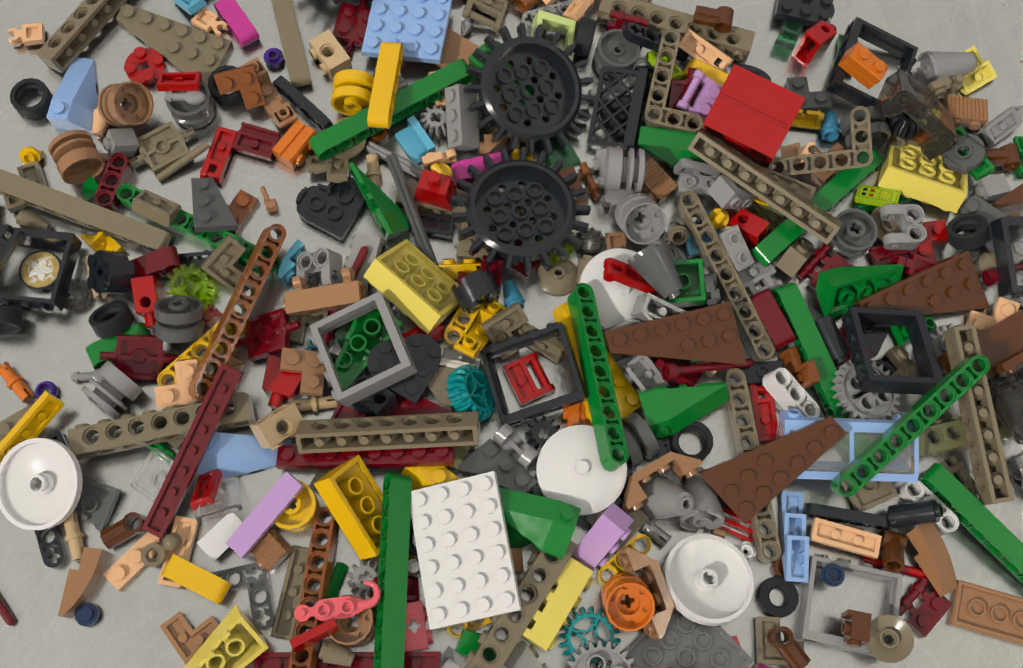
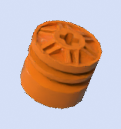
M630 572L618 573L605 583L602 590V603L609 621L616 628L623 631H637L644 628L651 621L655 612V601L645 581L638 575ZM624 595H629V601L624 602Z

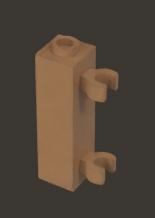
M350 267L341 269L343 283L306 289L307 282L305 277L294 276L292 277L294 291L284 292L283 308L286 314L291 316L344 309L367 297L365 283L359 280L355 281L354 269L350 270Z

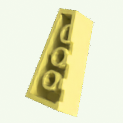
M570 557L521 638L533 644L542 652H546L547 649L552 650L558 640L555 636L559 629H562V625L568 624L566 618L571 609L576 610L582 598L579 595L582 590L585 589L587 591L594 579L591 575L594 571Z
M235 605L184 668H244L269 647L260 631L241 609Z

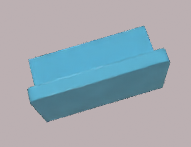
M413 115L407 119L408 127L396 133L395 138L410 160L420 165L422 164L421 157L429 152H436V148Z

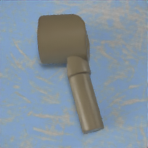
M896 136L898 140H892L895 148H901L905 144L915 146L919 144V141L906 140L905 138L900 139L898 136Z

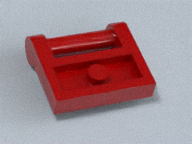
M533 352L502 367L521 406L542 396L549 395L556 390L554 385L550 384L538 360L540 357L537 352ZM527 364L532 365L542 388L538 389L526 367Z

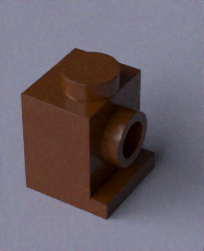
M850 609L841 613V618L845 619L842 623L841 633L844 635V642L847 643L848 647L861 648L862 645L870 642L872 614Z

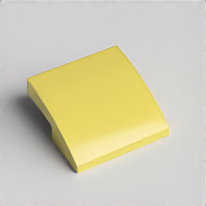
M975 45L963 51L971 52L977 58L975 70L964 76L963 84L959 88L965 96L998 77L989 60L983 61Z

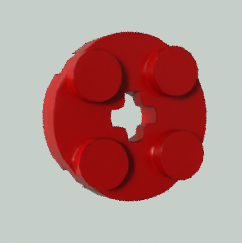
M137 47L127 57L124 71L130 81H135L148 87V84H157L159 73L166 72V65L158 51L151 48ZM148 64V66L150 67L149 69L145 68L144 70H142L141 68L143 65Z

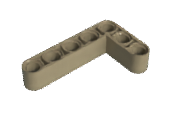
M669 28L663 32L643 115V123L647 127L698 133L703 126V120L699 115L665 107L680 42L679 32L674 28ZM672 38L674 43H668L665 39ZM661 57H668L670 62H663ZM657 76H664L666 78V81H659L657 79ZM658 94L662 97V100L656 101L652 96ZM648 114H656L658 119L651 120ZM674 118L678 124L672 125L668 122V119ZM688 123H695L697 125V129H691L688 126Z
M857 106L849 113L851 149L777 157L769 164L768 169L772 170V164L776 161L783 163L784 169L779 173L786 176L868 166L873 160L869 110L864 106ZM861 109L865 112V118L857 122L853 115L856 110ZM863 130L867 135L866 140L861 143L857 142L855 134ZM862 151L868 154V159L865 163L857 161V155ZM844 154L847 157L846 163L841 166L835 163L836 156ZM819 156L824 157L826 160L822 168L814 166V160ZM796 159H802L805 162L802 170H795L793 168V162Z

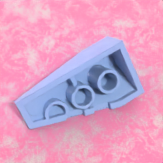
M77 57L66 71L51 100L46 116L55 129L67 131L85 130L89 134L92 133L94 109L97 108L98 100L94 59Z
M215 432L197 469L198 477L201 474L219 469L223 474L222 482L229 480V478L240 475L244 476L257 470L275 467L278 448L271 450V448L262 449L255 436ZM290 439L282 441L283 445H292V440Z

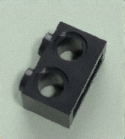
M362 373L347 389L372 377ZM384 388L352 404L369 417L390 416L398 407L396 394L389 388Z

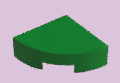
M92 176L84 182L82 187V197L90 203L94 201L99 186Z

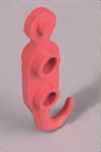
M365 580L363 584L373 588L374 594L372 598L362 600L351 596L322 599L315 603L313 607L307 605L297 606L294 616L301 622L307 621L312 616L320 621H327L331 618L335 620L350 618L363 610L374 607L381 598V590L375 582Z

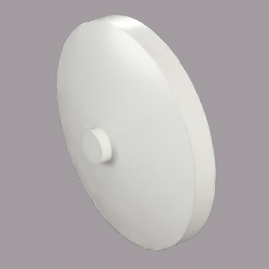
M623 248L603 251L592 258L581 272L578 284L587 283L592 287L602 329H607L627 319H634L631 316V312L637 296L645 294L640 290L619 282H607L603 279V271L605 270L603 262L606 258H614L629 264V259L635 261L633 257L637 254L635 251Z
M574 425L559 430L543 445L537 460V480L546 498L560 500L581 508L579 516H589L604 511L612 502L614 503L618 499L626 482L627 463L625 462L613 472L605 470L600 462L593 426Z
M32 438L14 446L5 455L0 464V509L4 516L17 527L33 531L50 529L64 522L76 508L82 492V471L74 453L63 443L47 438Z
M696 534L684 538L669 552L663 566V576L675 608L693 622L708 626L727 624L740 616L750 604L754 591L751 567L745 556L736 546L719 536Z

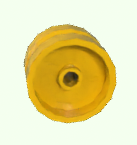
M354 69L337 72L333 78V91L331 95V106L333 109L341 114L352 116L369 107L374 76Z
M302 481L299 482L305 487L274 523L282 531L291 534L302 533L313 526L315 513L320 508L317 496ZM293 504L297 506L294 510L291 509Z

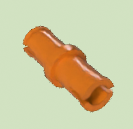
M3 362L5 366L1 363L0 376L7 383V388L13 390L22 403L27 402L26 398L30 401L35 396V393L24 383L22 375H18L8 362Z

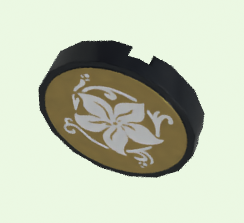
M46 250L35 251L29 254L19 267V276L22 283L30 290L36 292L53 289L61 260L53 252Z

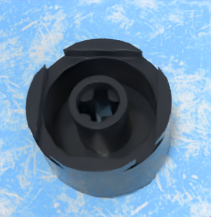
M99 250L94 255L90 254L87 259L89 266L88 288L93 289L99 294L128 293L129 290L126 289L128 285H131V278L135 277L134 263L129 261L127 257L130 256L129 253Z
M485 267L484 272L482 269H479L459 280L461 285L458 287L455 284L451 287V291L464 312L467 311L469 315L478 311L481 304L486 302L489 305L498 300L501 291L488 267Z

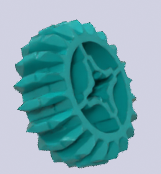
M468 364L455 368L448 375L449 379L446 381L448 385L446 391L449 393L447 398L451 401L450 406L455 408V413L478 411L479 422L487 420L495 412L494 408L496 407L487 375H484L483 369H478L477 365L472 366Z
M593 606L589 607L588 613H586L584 607H581V615H578L577 611L573 610L572 616L574 619L572 620L569 616L566 618L569 626L562 625L561 628L566 631V634L559 633L558 637L565 638V642H561L559 647L567 646L568 650L562 654L567 656L570 653L572 657L569 660L574 661L575 658L572 651L576 652L571 643V634L580 639L582 646L585 648L587 639L583 635L585 633L588 635L593 629L592 638L596 641L594 643L591 642L593 646H596L598 639L601 640L602 646H605L606 641L600 638L597 632L600 623L605 628L608 640L611 642V648H613L614 643L621 642L620 638H614L615 634L620 633V629L612 630L611 627L614 625L611 622H607V614L604 618L601 617L603 609L599 608L597 613L594 614ZM593 619L588 630L574 628V625L580 620ZM600 657L592 658L590 660V667L591 663H593L594 668H599L598 662L600 661L602 664V659Z

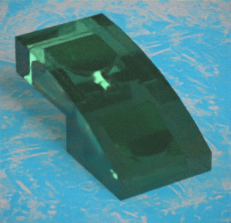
M784 20L775 44L793 51L803 25Z

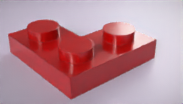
M945 219L923 222V226L927 231V237L914 250L915 254L936 260L932 243L948 241Z

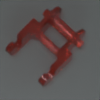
M207 304L208 308L204 311L202 319L204 327L210 330L209 322L216 316L222 317L223 314L217 308L214 310L213 305ZM212 311L214 314L208 320H205L204 317Z

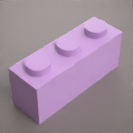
M612 502L581 540L572 555L592 571L597 565L602 567L610 558L607 553L613 554L620 546L619 538L624 541L632 530L628 527L634 520Z

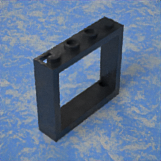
M856 17L846 28L825 90L857 106H879L884 112L885 120H887L894 109L902 107L901 101L907 92L906 85L912 77L911 70L917 61L915 57L918 47ZM858 37L901 59L887 103L843 82L846 71L839 67L838 63L844 53L856 44Z
M1023 216L1001 217L990 222L1001 296L1011 295V298L1014 299L1022 298L1023 285L1017 284L1009 229H1023Z
M13 227V232L18 229L24 231V237L20 244L64 248L65 250L50 299L0 294V305L19 307L26 311L40 309L46 313H53V311L62 312L82 242L74 233Z
M850 307L843 316L842 327L845 330L846 344L849 346L851 363L854 365L855 378L858 380L860 392L925 395L943 379L922 311ZM861 324L906 326L921 377L875 375Z
M562 322L548 323L546 328L541 330L531 329L526 332V335L521 337L511 336L505 339L506 342L492 343L490 346L485 347L486 349L480 351L502 426L505 423L514 426L588 401L569 334ZM560 335L577 391L509 413L493 358Z

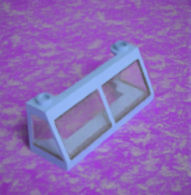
M794 408L780 410L776 439L823 418L805 417L800 410ZM905 412L893 415L892 420L834 418L847 434L796 479L833 480L835 476ZM911 420L907 422V429L909 431L913 429ZM894 435L890 439L893 447L897 444V438ZM919 436L870 481L918 482ZM876 450L873 456L875 461L878 462L881 454ZM860 465L857 468V474L859 477L863 476L864 474V468L862 465Z

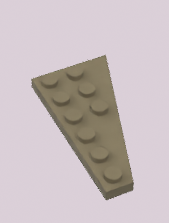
M124 3L116 17L117 22L122 27L141 39L149 48L151 47L158 51L163 59L178 71L201 72L202 80L207 85L209 76L215 69L224 64L233 46L231 40Z

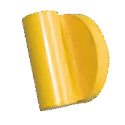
M27 146L20 151L19 158L24 165L36 160L40 163L41 159H44V151Z
M434 163L430 168L432 171L452 177V170L447 164Z
M715 208L708 215L714 229L724 228L729 222V214L722 208Z

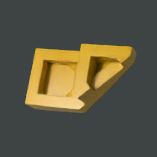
M97 232V235L87 236L86 234H81L79 236L95 252L99 250L125 252L121 245L110 236H106L104 232Z

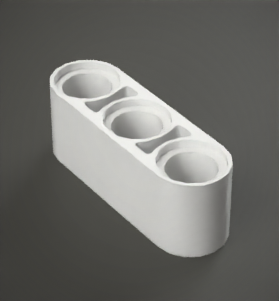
M778 368L764 375L762 379L764 388L784 410L794 408L800 410L805 417L819 416L820 409L818 404L788 370Z
M919 480L918 482H906L898 488V496L904 503L935 499L937 503L942 505L943 517H940V522L933 523L940 535L953 532L959 527V519L956 514ZM908 486L913 488L914 496L908 492ZM942 519L948 522V528L943 526Z

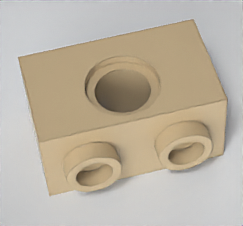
M329 29L309 40L311 48L309 53L311 57L319 61L322 72L325 75L328 74L332 80L337 72L352 69L350 57Z
M294 402L284 403L249 426L262 449L271 448V450L282 446V441L286 438L295 437L300 420H303ZM278 422L282 427L280 432L277 431Z

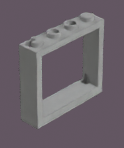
M381 291L309 325L312 332L310 339L319 350L317 357L326 368V371H324L325 378L333 387V390H331L332 396L336 402L339 401L345 407L418 372L388 300ZM378 308L400 364L344 391L323 334Z
M815 553V555L809 557V583L803 584L796 639L873 656L866 644L862 645L861 648L848 647L847 643L844 642V637L808 630L816 567L823 568L827 564L834 563L839 565L846 574L888 582L884 615H894L899 617L903 575L888 572L884 567L881 570L874 569L872 564L859 563V565L851 564L849 559L837 558V560L828 559L826 554ZM887 635L884 637L887 644L893 643L891 636Z

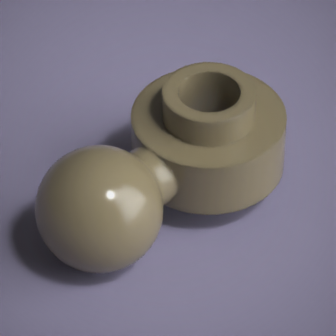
M169 533L164 537L162 544H147L141 552L142 562L149 567L160 565L165 558L166 551H176L181 547V537L176 533ZM151 550L157 551L158 556L156 558L149 557Z

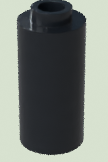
M832 315L815 321L832 361L836 365L847 361V356L850 355V352Z
M935 499L890 505L887 510L888 519L893 528L940 522V517H943L942 505L937 503Z

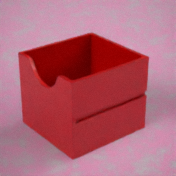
M734 64L703 123V128L719 139H722L740 153L769 167L805 98Z

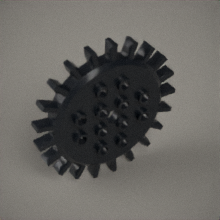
M521 22L517 26L518 37L512 38L508 28L503 26L499 30L503 40L502 44L499 45L490 34L483 40L492 51L490 55H487L478 48L473 52L472 56L483 63L482 68L472 65L466 68V74L478 77V84H467L464 87V92L478 93L479 101L473 102L468 107V111L474 112L483 109L486 117L480 120L477 125L478 129L485 128L489 123H492L497 131L492 135L491 142L494 144L501 139L503 134L510 137L511 140L508 144V152L510 153L517 148L518 141L526 142L527 157H531L535 152V143L541 142L543 151L546 152V155H549L553 152L550 143L552 138H555L559 146L564 149L569 145V142L563 131L567 129L577 138L583 131L573 123L575 117L587 122L592 116L579 109L581 103L591 104L595 101L594 96L582 94L581 88L593 83V78L586 77L580 79L577 72L587 64L586 59L579 60L573 64L568 56L574 52L576 45L573 43L562 51L556 46L561 36V33L558 31L551 37L549 42L542 39L543 25L541 24L535 29L534 37L527 36L525 23ZM525 59L530 60L531 64H527ZM507 63H510L512 68H508ZM549 74L554 76V80L550 79ZM531 78L536 80V84L531 82ZM516 82L518 88H515L512 83ZM494 86H497L500 91L496 92ZM524 87H530L533 90V96H527L524 93ZM555 93L559 94L560 99L555 97ZM537 97L541 98L542 103L537 102ZM518 101H521L524 107H520ZM500 105L505 107V111L500 110ZM543 116L547 118V122L542 120ZM524 121L529 122V127L524 125Z
M526 147L521 148L519 159L510 160L507 149L502 148V162L494 164L489 155L485 154L483 155V164L487 168L486 170L480 172L473 165L470 164L468 166L467 173L475 179L473 184L458 179L457 188L467 192L468 196L452 195L451 205L465 207L466 212L453 213L452 224L467 222L468 227L458 231L457 238L459 241L471 236L476 239V242L469 248L471 256L477 254L482 248L490 252L487 255L485 266L490 267L496 257L506 260L504 265L505 274H510L513 269V261L523 262L525 274L531 275L533 267L531 261L540 260L543 268L548 272L552 266L549 255L555 253L564 263L568 261L569 254L562 247L564 243L576 249L580 248L582 240L572 235L571 232L576 230L587 233L589 223L575 220L576 215L588 216L590 214L591 206L576 205L575 200L586 197L587 190L586 188L575 191L570 189L569 186L576 182L578 174L574 172L562 178L558 174L562 170L564 162L561 159L552 168L543 165L546 160L545 151L540 152L535 162L527 160L528 153ZM522 184L525 188H520L519 185ZM500 188H503V189H505L506 191L501 192V191H499V189H500ZM545 198H548V199H550L551 201H550V202H546L544 199H545ZM529 202L531 205L526 206L524 203ZM509 206L511 209L506 210L504 207ZM522 209L526 212V215L522 217L517 216L515 211ZM484 210H489L490 213L486 214ZM550 216L556 217V219L552 220L550 219ZM534 220L536 223L532 224L529 221ZM514 224L516 227L511 228L509 225ZM494 228L496 231L491 232L489 229ZM540 238L542 241L536 242L535 239ZM519 242L522 245L516 246L514 243Z

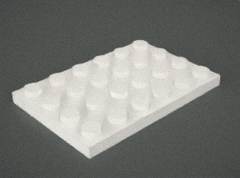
M491 471L411 491V518L430 630L521 611L522 606L496 472Z

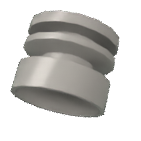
M608 146L605 162L604 190L619 191L621 182H625L626 192L631 191L632 183H634V191L640 193L646 177L647 162L645 150L639 148L636 158H634V148H630L627 157H624L622 147Z
M629 193L616 206L615 221L632 242L641 245L649 244L659 239L666 227V215L662 208L646 193Z
M106 361L97 371L103 381L99 383L91 378L89 382L96 388L91 391L84 385L81 390L85 393L88 400L102 412L118 419L121 414L113 408L119 405L123 410H126L127 407L121 399L125 397L134 401L143 390L113 364Z

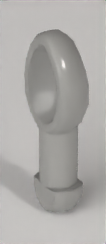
M169 91L165 94V99L168 102L186 101L190 105H199L206 101V95L201 91H187L186 93H173Z
M100 368L93 372L80 373L78 371L71 374V380L75 383L89 381L91 378L99 383L103 381L97 372Z

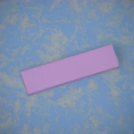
M286 471L227 540L226 544L241 558H245L305 486Z

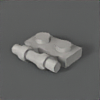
M754 260L755 263L740 271H736L744 288L747 289L749 297L766 288L772 294L773 289L783 286L780 279L774 282L771 279V276L776 273L772 264L764 268L757 260ZM763 281L765 286L757 290L755 284Z

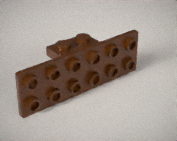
M1023 309L978 334L981 353L990 362V369L986 373L987 380L1004 372L1006 375H1009L1018 370L1017 365L1023 363ZM946 352L937 357L938 363L945 375L951 371L948 353Z

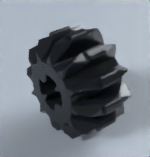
M899 107V109H894L890 113L886 122L894 137L898 136L900 139L910 140L919 134L924 121L921 119V115L916 114V111Z
M542 416L541 422L535 418L533 419L534 425L530 423L527 425V428L530 430L525 432V437L530 438L527 444H535L533 448L536 450L538 447L542 449L546 441L560 429L559 424L552 426L554 423L553 418L550 419L549 423L546 422V416ZM541 431H544V434L545 432L548 433L546 439H543L544 436L542 438L539 437Z

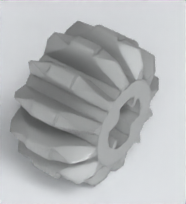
M435 104L433 109L427 107L426 113L422 112L420 115V125L430 139L436 136L439 140L440 135L447 137L445 107L442 106L438 109Z
M361 559L360 568L355 564L352 565L356 572L347 573L348 577L354 578L347 582L348 586H354L351 590L352 594L360 590L359 597L363 598L365 592H367L368 598H371L372 587L363 585L361 577H365L369 573L370 578H372L371 581H373L374 577H378L379 564L373 567L374 561L370 559L366 566L364 560Z

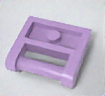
M695 70L682 100L678 101L676 107L681 111L699 115L704 123L722 86L706 77L703 72ZM699 83H701L703 87L691 107L689 102Z

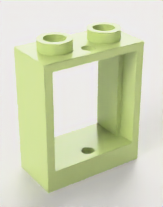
M542 10L537 12L533 18L531 37H534L535 29L541 24L545 30L555 33L558 31L566 36L564 50L567 46L573 44L575 20Z

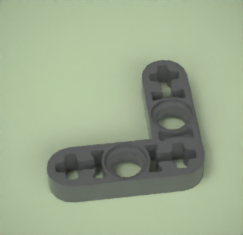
M251 563L212 572V574L218 577L223 575L222 579L228 581L231 573H238L240 580L236 585H231L229 591L247 587L254 626L261 630H268L273 626L275 612L267 570L262 569L257 563ZM254 568H257L259 571H262V574L259 575V579L256 580V578L253 576L246 577L248 582L245 583V575L243 573V570H246V574L254 573ZM258 590L266 592V599L262 603H257L254 599V595ZM268 605L269 608H264V613L266 616H270V620H267L264 626L263 623L258 622V619L262 618L261 610L256 611V607Z

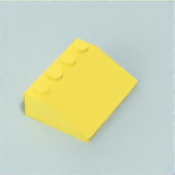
M891 136L884 157L885 161L882 163L878 186L899 190L904 195L903 197L919 200L923 204L939 207L946 212L957 213L968 194V173L960 174L947 168L942 161V153L910 144H905L901 148H895L892 140L898 139Z
M407 239L375 258L363 276L369 281L370 285L381 291L387 300L395 304L404 315L413 320L427 334L435 329L459 306L457 299L451 291V287L454 284L456 287L459 285Z

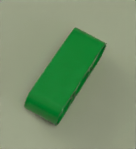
M143 322L132 324L121 333L150 335ZM117 336L100 339L86 347L85 350L95 370L101 368L107 361H99L100 351L114 352L117 345Z

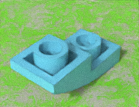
M299 239L288 250L280 265L277 277L283 286L292 282V277L296 276V259L300 253L306 251L305 245Z

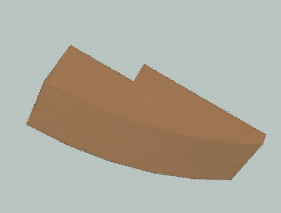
M933 523L921 524L906 534L919 553L914 559L939 596L942 597L958 588L950 555Z
M83 548L79 569H69L58 616L71 618L75 614L76 609L85 603L100 579L109 552L97 548Z

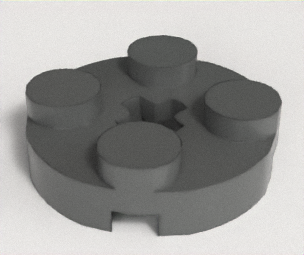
M966 134V136L954 135L943 145L942 161L952 171L967 174L978 168L984 161V143L973 134ZM959 151H968L966 156H961Z
M716 273L704 274L705 307L717 305L719 302L716 303V301H720L719 288L714 287V285H717Z

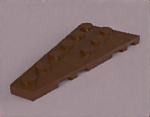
M969 250L961 251L855 301L857 307L922 311L923 315L990 308Z
M731 301L604 332L608 351L612 354L747 365Z
M827 416L804 426V428L783 435V437L769 441L698 473L742 522L746 524L847 433L832 416Z

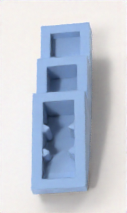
M782 491L779 493V525L785 581L809 583V537L806 536V514H803L804 492Z

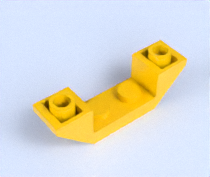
M496 301L489 305L485 302L479 311L475 324L467 334L463 333L454 345V349L477 361L481 355L480 351L484 350L490 342L481 323L507 307Z

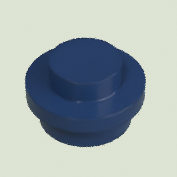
M830 563L821 570V578L826 585L836 587L843 583L845 574L839 565Z
M83 603L75 611V620L81 626H91L99 618V609L93 603Z

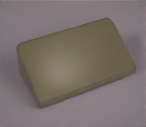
M146 189L132 199V211L165 227H169L181 209V205Z

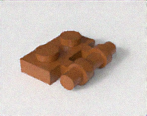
M582 162L579 164L581 172L577 173L576 182L569 186L572 191L583 188L580 182L582 180H585L588 185L586 197L575 200L576 205H588L587 197L591 195L594 201L602 198L599 192L600 187L593 179L592 169L588 167L586 162ZM574 166L561 170L558 174L565 178L576 171Z

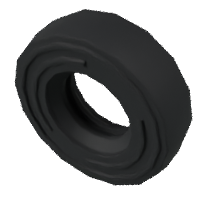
M774 576L760 584L757 591V601L765 614L771 617L783 618L796 610L799 603V594L791 581H785L784 577ZM775 588L783 590L786 595V601L782 606H776L770 601V592Z

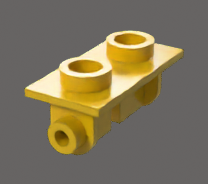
M800 109L791 127L821 130V121L824 120V113L821 110H807L806 113H803V110Z
M472 257L463 258L464 261L446 258L442 259L443 262L438 263V267H443V271L454 280L458 279L459 271L472 273L481 269L476 267L481 266V263Z

